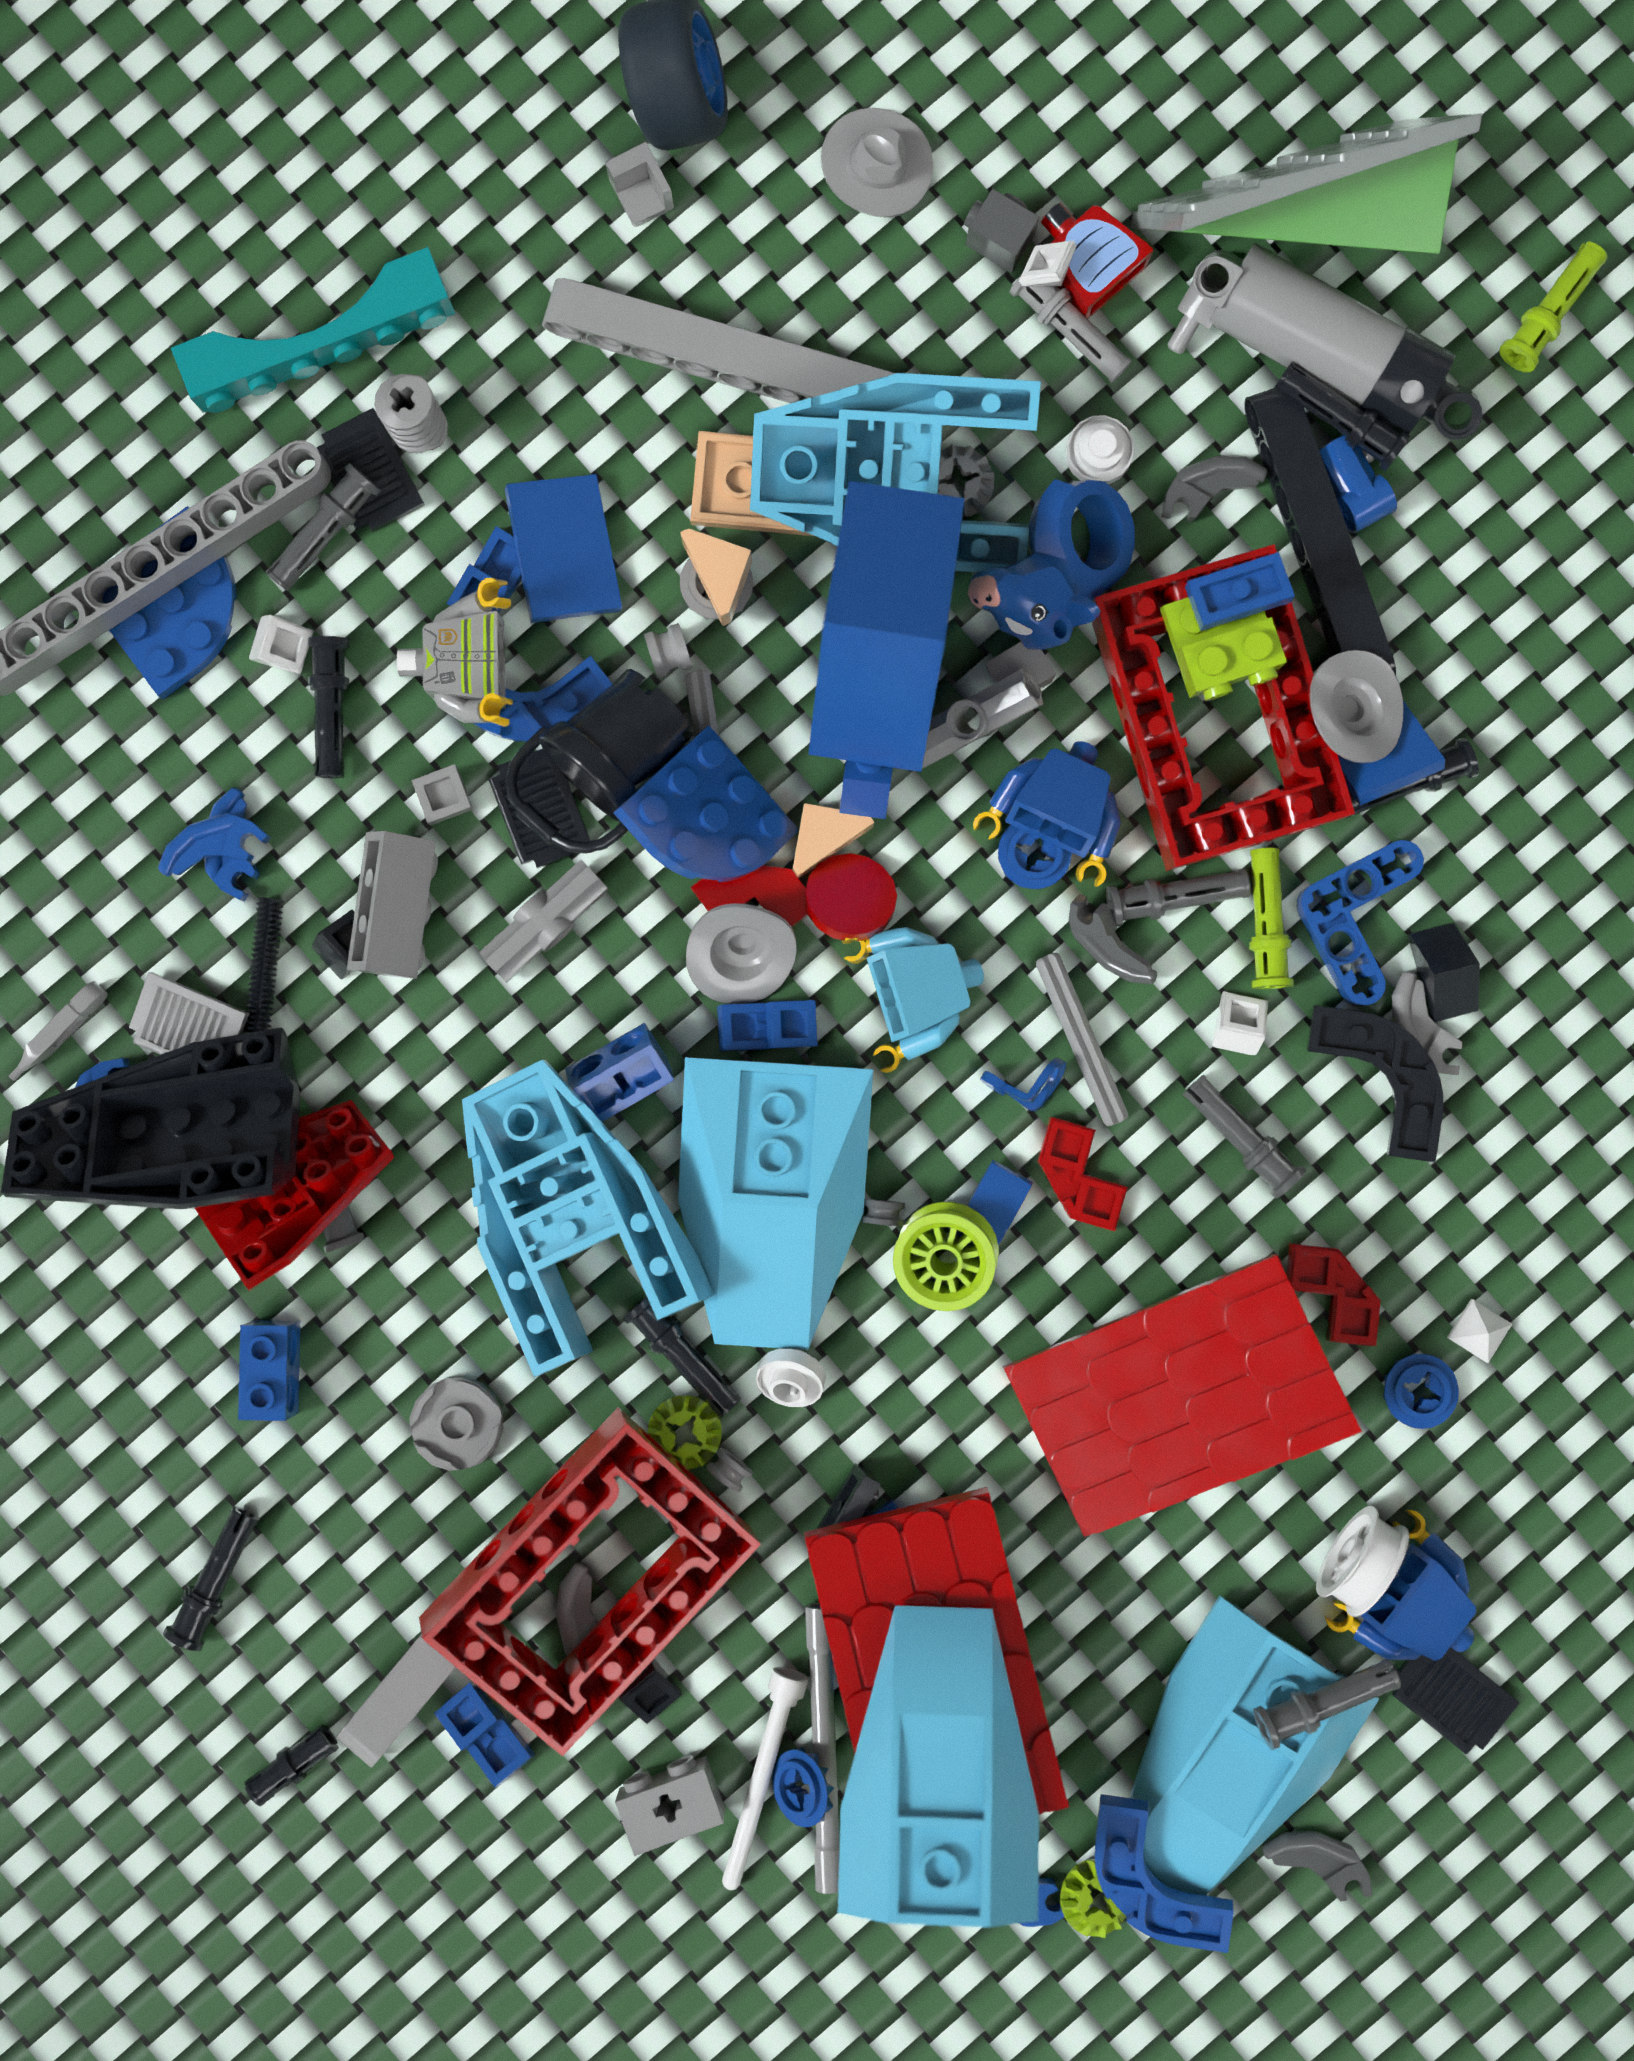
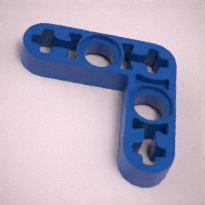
M1399 840L1307 886L1300 892L1297 898L1296 908L1307 932L1341 996L1353 1006H1366L1377 1002L1385 992L1386 982L1350 911L1412 880L1421 872L1424 857L1421 849L1411 841ZM1394 850L1399 855L1408 854L1411 861L1405 865L1406 874L1399 868L1382 876L1378 868L1395 859ZM1373 859H1376L1377 867L1372 863ZM1355 870H1362L1371 878V889L1364 896L1356 895L1349 889L1348 877ZM1383 878L1388 881L1386 886L1383 883ZM1336 880L1338 892L1348 905L1344 907L1342 898L1324 907L1325 916L1320 911L1311 912L1308 904L1314 901L1312 893L1315 892L1318 897H1323L1337 890L1331 884V881ZM1337 931L1348 934L1353 943L1350 954L1344 958L1333 955L1329 948V939ZM1361 957L1364 964L1354 967L1361 978L1370 977L1373 984L1367 988L1368 997L1363 992L1356 994L1353 992L1351 986L1357 983L1356 976L1352 969L1342 973L1339 966L1354 962L1357 958Z

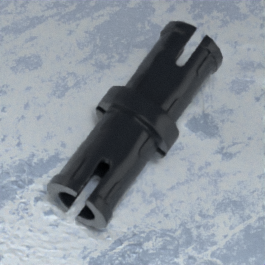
M321 1724L299 1743H296L291 1748L285 1746L276 1754L275 1760L244 1782L246 1785L245 1790L250 1799L256 1805L263 1806L291 1783L298 1784L307 1777V1772L313 1766L339 1749V1746L336 1745L338 1744L337 1739L332 1731L324 1724Z

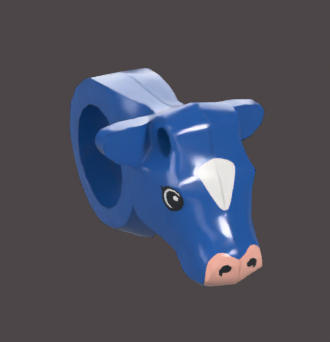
M1054 479L1035 503L1029 521V546L1032 554L1006 567L990 568L977 572L972 577L968 586V596L972 604L993 615L1001 631L1019 638L1027 649L1043 650L1068 642L1074 627L1093 622L1100 616L1101 611L1092 600L1114 585L1127 572L1135 547V525L1128 504L1106 482L1088 479L1065 483ZM1076 507L1086 519L1090 532V550L1085 563L1082 562L1076 553L1071 538V521Z

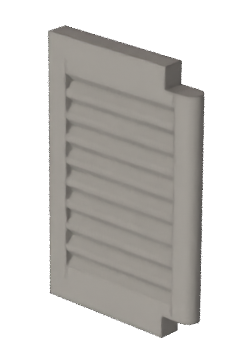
M148 972L129 1028L137 1031L133 1040L134 1044L162 1055L193 1042L242 1034L249 1013L159 974Z

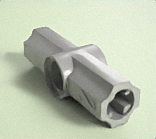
M1022 668L975 695L955 702L949 709L931 718L922 768L928 767L980 738L990 736L998 728L1043 705L1042 691L1036 679L1026 668ZM970 707L974 708L980 717V725L977 730L972 729L966 719Z
M580 860L546 892L544 890L538 892L523 904L513 916L514 921L497 934L487 946H484L479 954L508 983L541 951L547 952L557 945L575 926L574 921L590 909L609 889Z

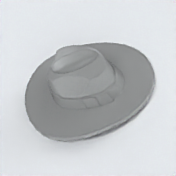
M865 108L844 115L830 128L822 146L821 167L827 184L840 200L861 213L884 218L907 213L923 199L932 179L933 157L929 142L924 133L910 119L887 109Z
M1354 650L1336 654L1319 666L1310 686V706L1315 725L1323 740L1335 753L1352 762L1371 763L1386 757L1398 742L1403 722L1402 693L1398 679L1390 665L1373 653Z
M736 903L715 907L700 917L690 933L686 949L688 974L696 988L713 1000L726 1004H750L757 1002L776 991L788 977L796 957L795 933L790 924L781 916L760 907Z

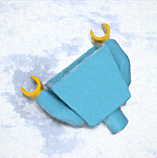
M908 927L882 931L868 940L858 941L861 944L860 953L856 956L844 957L845 960L852 964H858L867 959L891 1042L900 1040V1045L898 1046L889 1043L882 1044L873 1053V1056L883 1050L893 1053L895 1058L894 1064L880 1070L885 1073L895 1070L901 1059L905 1057L908 1060H912L943 1045L959 1024V1012L970 1007L971 1001L967 989L981 985L984 980L983 969L978 960L970 959L959 962L952 944H938L933 936ZM845 938V941L842 940V943L848 944L857 941V938ZM870 952H872V953L874 954V955L868 957V955H869Z

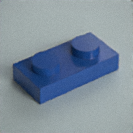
M1279 552L1189 580L1185 586L1200 631L1290 603L1295 597Z

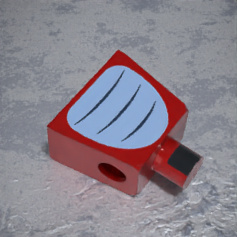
M1058 203L1041 220V224L1055 238L1051 243L1074 241L1077 245L1062 286L1058 287L1060 289L1066 288L1071 292L1070 296L1072 299L1070 302L1087 319L1146 269L1153 253V249L1149 244L1097 205L1092 206L1076 220L1062 203Z

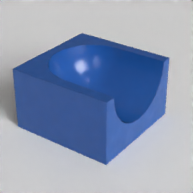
M849 481L823 623L808 755L921 772L946 638L965 498Z

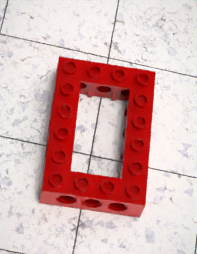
M1275 544L1097 596L1093 599V602L1101 611L1100 616L1092 622L1166 872L1339 821L1355 814L1338 754L1323 740L1312 716L1310 686L1314 674L1292 602L1265 610L1266 617H1272L1287 663L1276 670L1277 678L1254 686L1285 789H1272L1257 797L1238 803L1232 801L1216 809L1197 814V808L1202 801L1201 787L1199 782L1194 783L1184 750L1188 746L1186 737H1180L1171 707L1175 700L1172 692L1167 693L1158 659L1161 657L1160 650L1156 641L1152 638L1167 633L1160 609L1163 605L1188 597L1185 589L1187 581L1277 553Z
M617 1407L419 1616L422 1639L563 1757L754 1553L761 1543L747 1522L624 1411ZM619 1475L636 1490L640 1501L647 1508L653 1505L670 1521L679 1537L554 1669L500 1622L508 1617L512 1612V1604L535 1580L541 1582L546 1576V1568L569 1544L573 1547L580 1540V1532L603 1508L608 1511L615 1503L619 1495V1486L615 1477Z

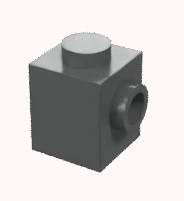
M992 189L984 203L979 200L974 203L965 219L964 225L968 227L966 246L1012 273L1033 240L1040 217L1029 211L1024 202L1010 193L1001 194Z

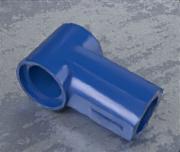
M1343 435L1331 441L1319 451L1337 496L1336 499L1347 529L1352 533H1356L1396 512L1397 501L1388 481L1383 476L1374 474L1361 448L1358 446L1353 449L1347 445L1348 442L1344 440L1346 436Z

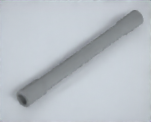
M811 1603L805 1606L806 1642L810 1661L813 1753L818 1754L820 1767L829 1768L825 1777L827 1783L834 1787L833 1791L828 1795L833 1808L825 1813V1821L815 1825V1890L823 1894L838 1893L840 1853L833 1659L820 1603Z

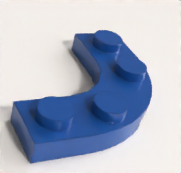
M590 656L556 683L538 692L519 693L505 688L506 698L511 699L513 704H506V708H501L500 716L510 720L508 726L504 727L492 722L473 724L494 736L512 741L527 742L541 727L549 728L556 722L568 721L607 689L612 682Z
M1100 1794L1095 1835V1867L1098 1881L1107 1900L1111 1898L1114 1904L1126 1915V1922L1156 1940L1178 1946L1228 1953L1234 1913L1233 1900L1185 1893L1163 1884L1153 1876L1144 1860L1148 1801Z

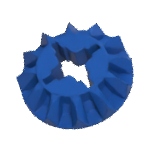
M1010 825L1003 833L998 847V860L1004 875L1020 888L1040 890L1058 882L1068 870L1072 853L1042 839L1041 852L1046 854L1048 858L1053 859V862L1038 860L1027 871V855L1021 852L1022 849L1015 846L1022 847L1024 845L1031 847L1034 841L1038 840V837Z
M1412 1353L1408 1357L1395 1361L1393 1368L1384 1376L1385 1386L1382 1396L1386 1401L1390 1414L1409 1427L1417 1429L1435 1427L1448 1419L1457 1405L1459 1387L1456 1376L1444 1361L1432 1355ZM1425 1378V1387L1430 1389L1431 1393L1436 1394L1437 1398L1420 1397L1418 1402L1414 1403V1394L1409 1392L1408 1388L1403 1387L1404 1383L1410 1384L1412 1382L1419 1384L1421 1379Z
M803 1747L786 1751L778 1758L773 1770L772 1783L776 1801L783 1814L792 1823L800 1827H811L825 1821V1813L833 1808L828 1795L833 1791L834 1787L827 1783L825 1777L829 1768L820 1767L818 1754L807 1753ZM802 1780L804 1784H808L810 1793L806 1789H802L801 1786H796V1783Z

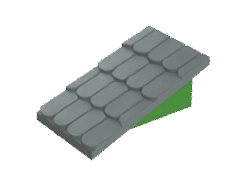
M1482 113L1407 119L1342 134L1338 143L1277 157V163L1274 165L1203 181L1201 189L1139 203L1138 210L1132 213L1131 228L1440 254L1458 140L1461 137L1479 132Z

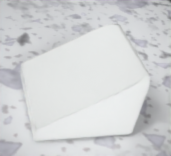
M273 615L262 616L249 660L301 674L309 648L308 638L312 637L314 630Z
M1223 991L1213 1035V1047L1256 1055L1265 1040L1268 1000Z

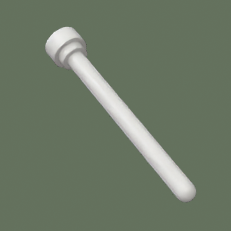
M774 1667L771 1673L768 1689L771 1691L770 1699L773 1701L722 1878L723 1885L728 1890L737 1889L741 1883L790 1709L796 1706L797 1701L803 1699L809 1679L806 1675L794 1669Z

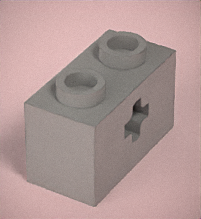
M692 1755L685 1756L668 1764L667 1771L650 1776L649 1772H641L627 1778L623 1782V1787H620L618 1790L615 1804L634 1856L724 1823L725 1806L707 1756L694 1760ZM668 1794L671 1801L678 1800L676 1807L671 1808L668 1802H661L662 1795Z

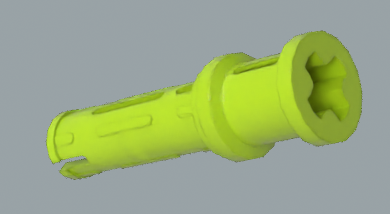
M1593 242L1582 243L1579 251L1560 277H1558L1538 307H1533L1524 313L1521 318L1522 325L1512 339L1505 340L1499 348L1500 356L1509 366L1521 372L1534 371L1539 363L1538 356L1548 342L1555 341L1560 335L1562 319L1580 297L1596 272L1607 261V253L1601 246Z
M1253 849L1249 852L1252 866L1256 936L1251 938L1249 950L1254 951L1256 979L1251 981L1252 989L1293 987L1294 979L1289 977L1287 949L1292 947L1289 935H1284L1279 863L1280 849Z

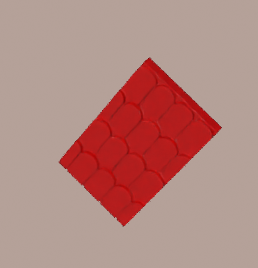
M1275 1254L1002 1366L1084 1537L1103 1532L1147 1513H1154L1287 1460L1297 1459L1362 1432L1296 1293L1286 1276L1282 1264Z
M988 1487L804 1532L854 1753H856L895 1605L990 1608L993 1610L1038 1813L1041 1815L1044 1812L1049 1813L1069 1808Z

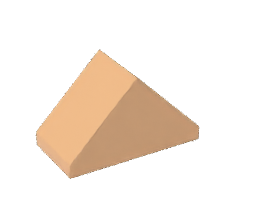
M689 528L680 532L683 546L722 626L731 623L752 565L751 550Z
M804 803L793 864V872L798 879L815 869L818 863L835 855L872 829L874 826L872 818L839 813L840 809Z

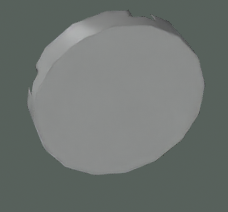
M465 1376L447 1377L427 1387L415 1401L409 1418L410 1430L414 1439L413 1443L418 1453L431 1465L448 1471L468 1469L482 1463L498 1446L504 1429L503 1410L495 1394L482 1382Z

